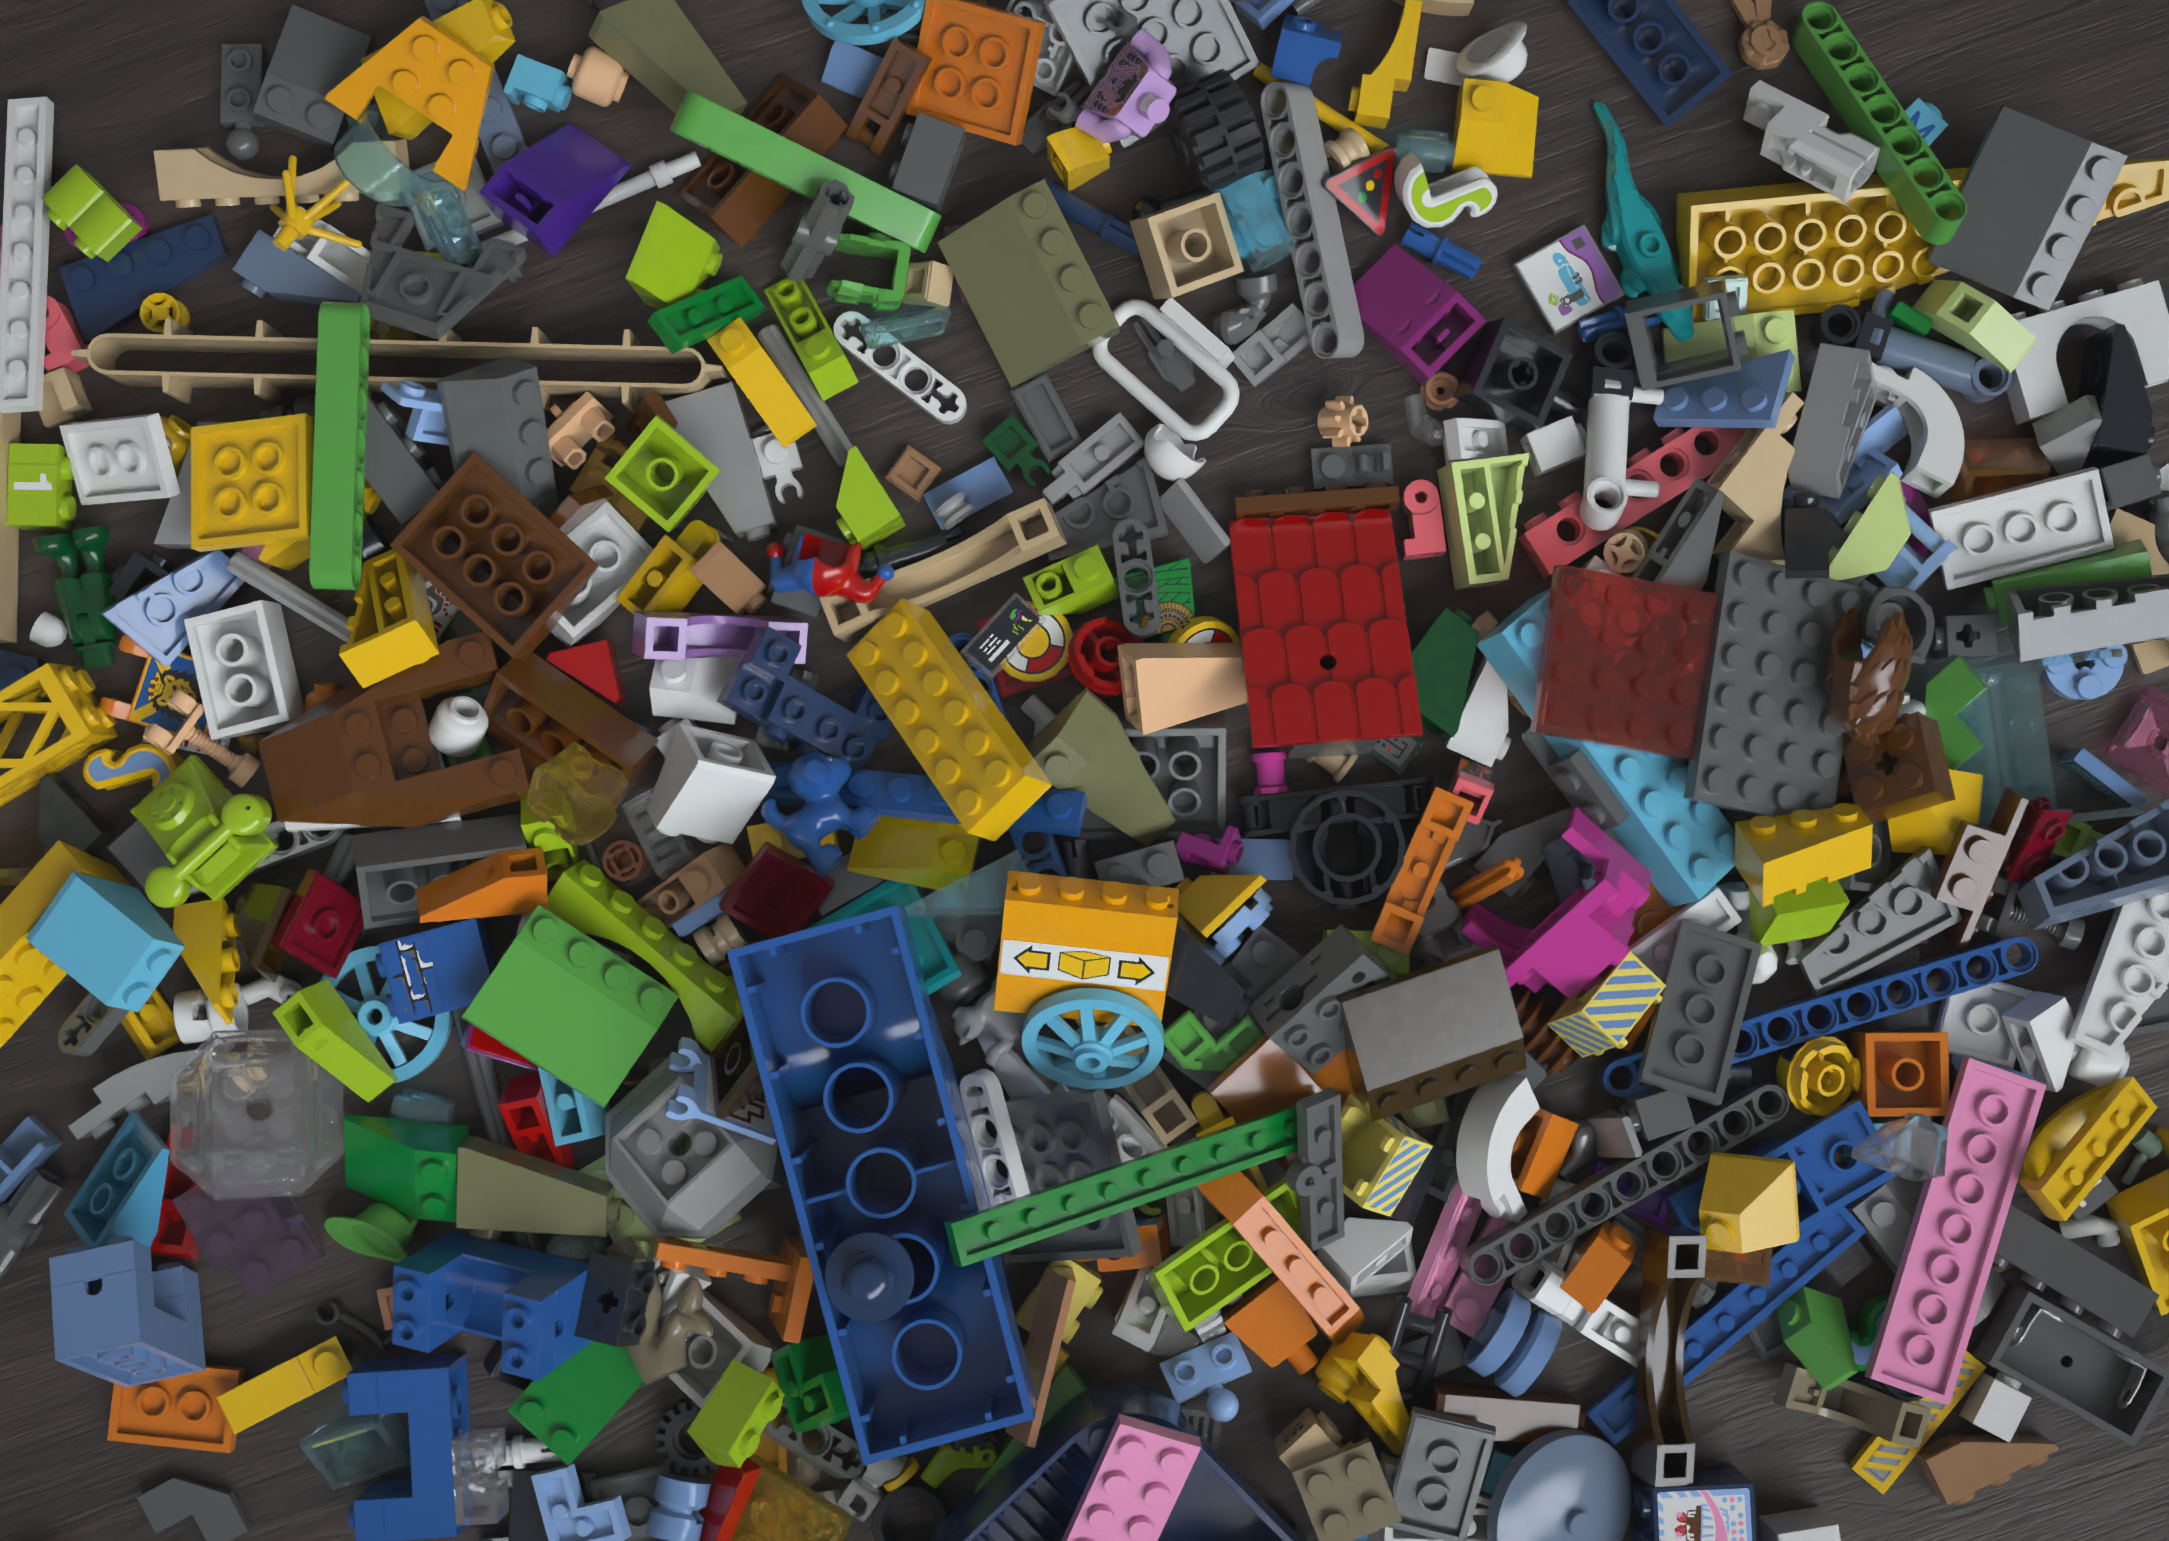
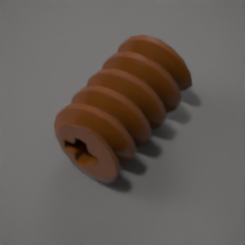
M1525 987L1513 997L1522 1034L1526 1039L1524 1043L1525 1051L1528 1052L1535 1048L1538 1052L1534 1060L1538 1064L1545 1060L1550 1062L1546 1069V1076H1550L1558 1071L1562 1072L1571 1066L1580 1055L1547 1025L1555 1011L1551 1008L1540 1011L1543 999L1537 996L1528 1000L1531 990Z

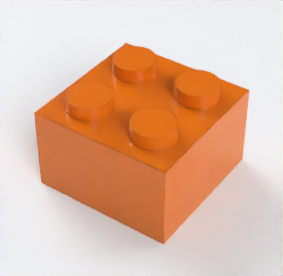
M1850 1032L1851 1054L1860 1061L1862 1073L1858 1092L1852 1090V1100H1860L1869 1117L1946 1115L1950 1102L1948 1032Z

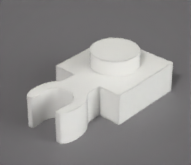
M773 433L752 439L763 478L767 480L776 477L777 479L775 493L778 500L785 504L782 492L787 486L796 487L798 497L800 499L803 498V488L793 476L794 471L804 469L796 441L784 449Z

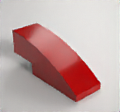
M171 1125L166 1145L170 1153L158 1231L150 1247L151 1253L156 1256L197 1261L211 1181L214 1132L212 1130Z

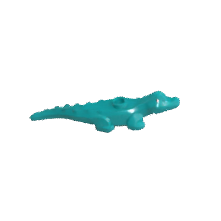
M1595 101L1593 103V110L1603 130L1607 148L1605 173L1607 214L1605 221L1601 225V246L1608 251L1617 252L1624 268L1620 274V287L1624 295L1632 299L1637 298L1639 293L1646 290L1651 296L1686 288L1677 281L1680 278V267L1671 254V249L1661 228L1662 221L1653 206L1639 194L1629 168L1625 141L1605 104ZM1693 305L1656 313L1658 318L1669 328L1672 335L1678 341L1683 342L1693 337Z

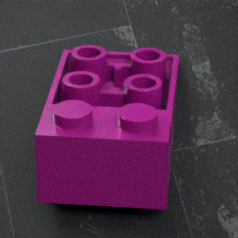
M1396 244L1354 284L1362 327L1423 386L1480 331L1487 321L1458 291Z

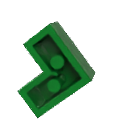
M828 1333L801 1340L800 1343H790L770 1354L780 1388L785 1394L783 1398L795 1435L836 1423L850 1416Z

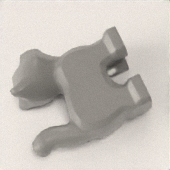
M997 977L993 980L991 989L983 994L973 1006H958L951 1015L954 1021V1032L960 1038L959 1045H964L979 1036L984 1026L998 1040L986 1052L985 1061L991 1066L996 1065L999 1057L1010 1051L1018 1039L1021 1038L1023 1023L1027 1014L994 1010Z

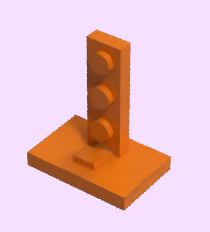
M784 1234L780 1256L655 1235L652 1253L656 1260H661L660 1265L662 1267L673 1270H685L686 1265L703 1267L702 1273L714 1277H726L727 1272L744 1274L743 1280L755 1284H767L768 1279H773L774 1284L767 1315L783 1341L800 1343L814 1278L806 1247L800 1236Z

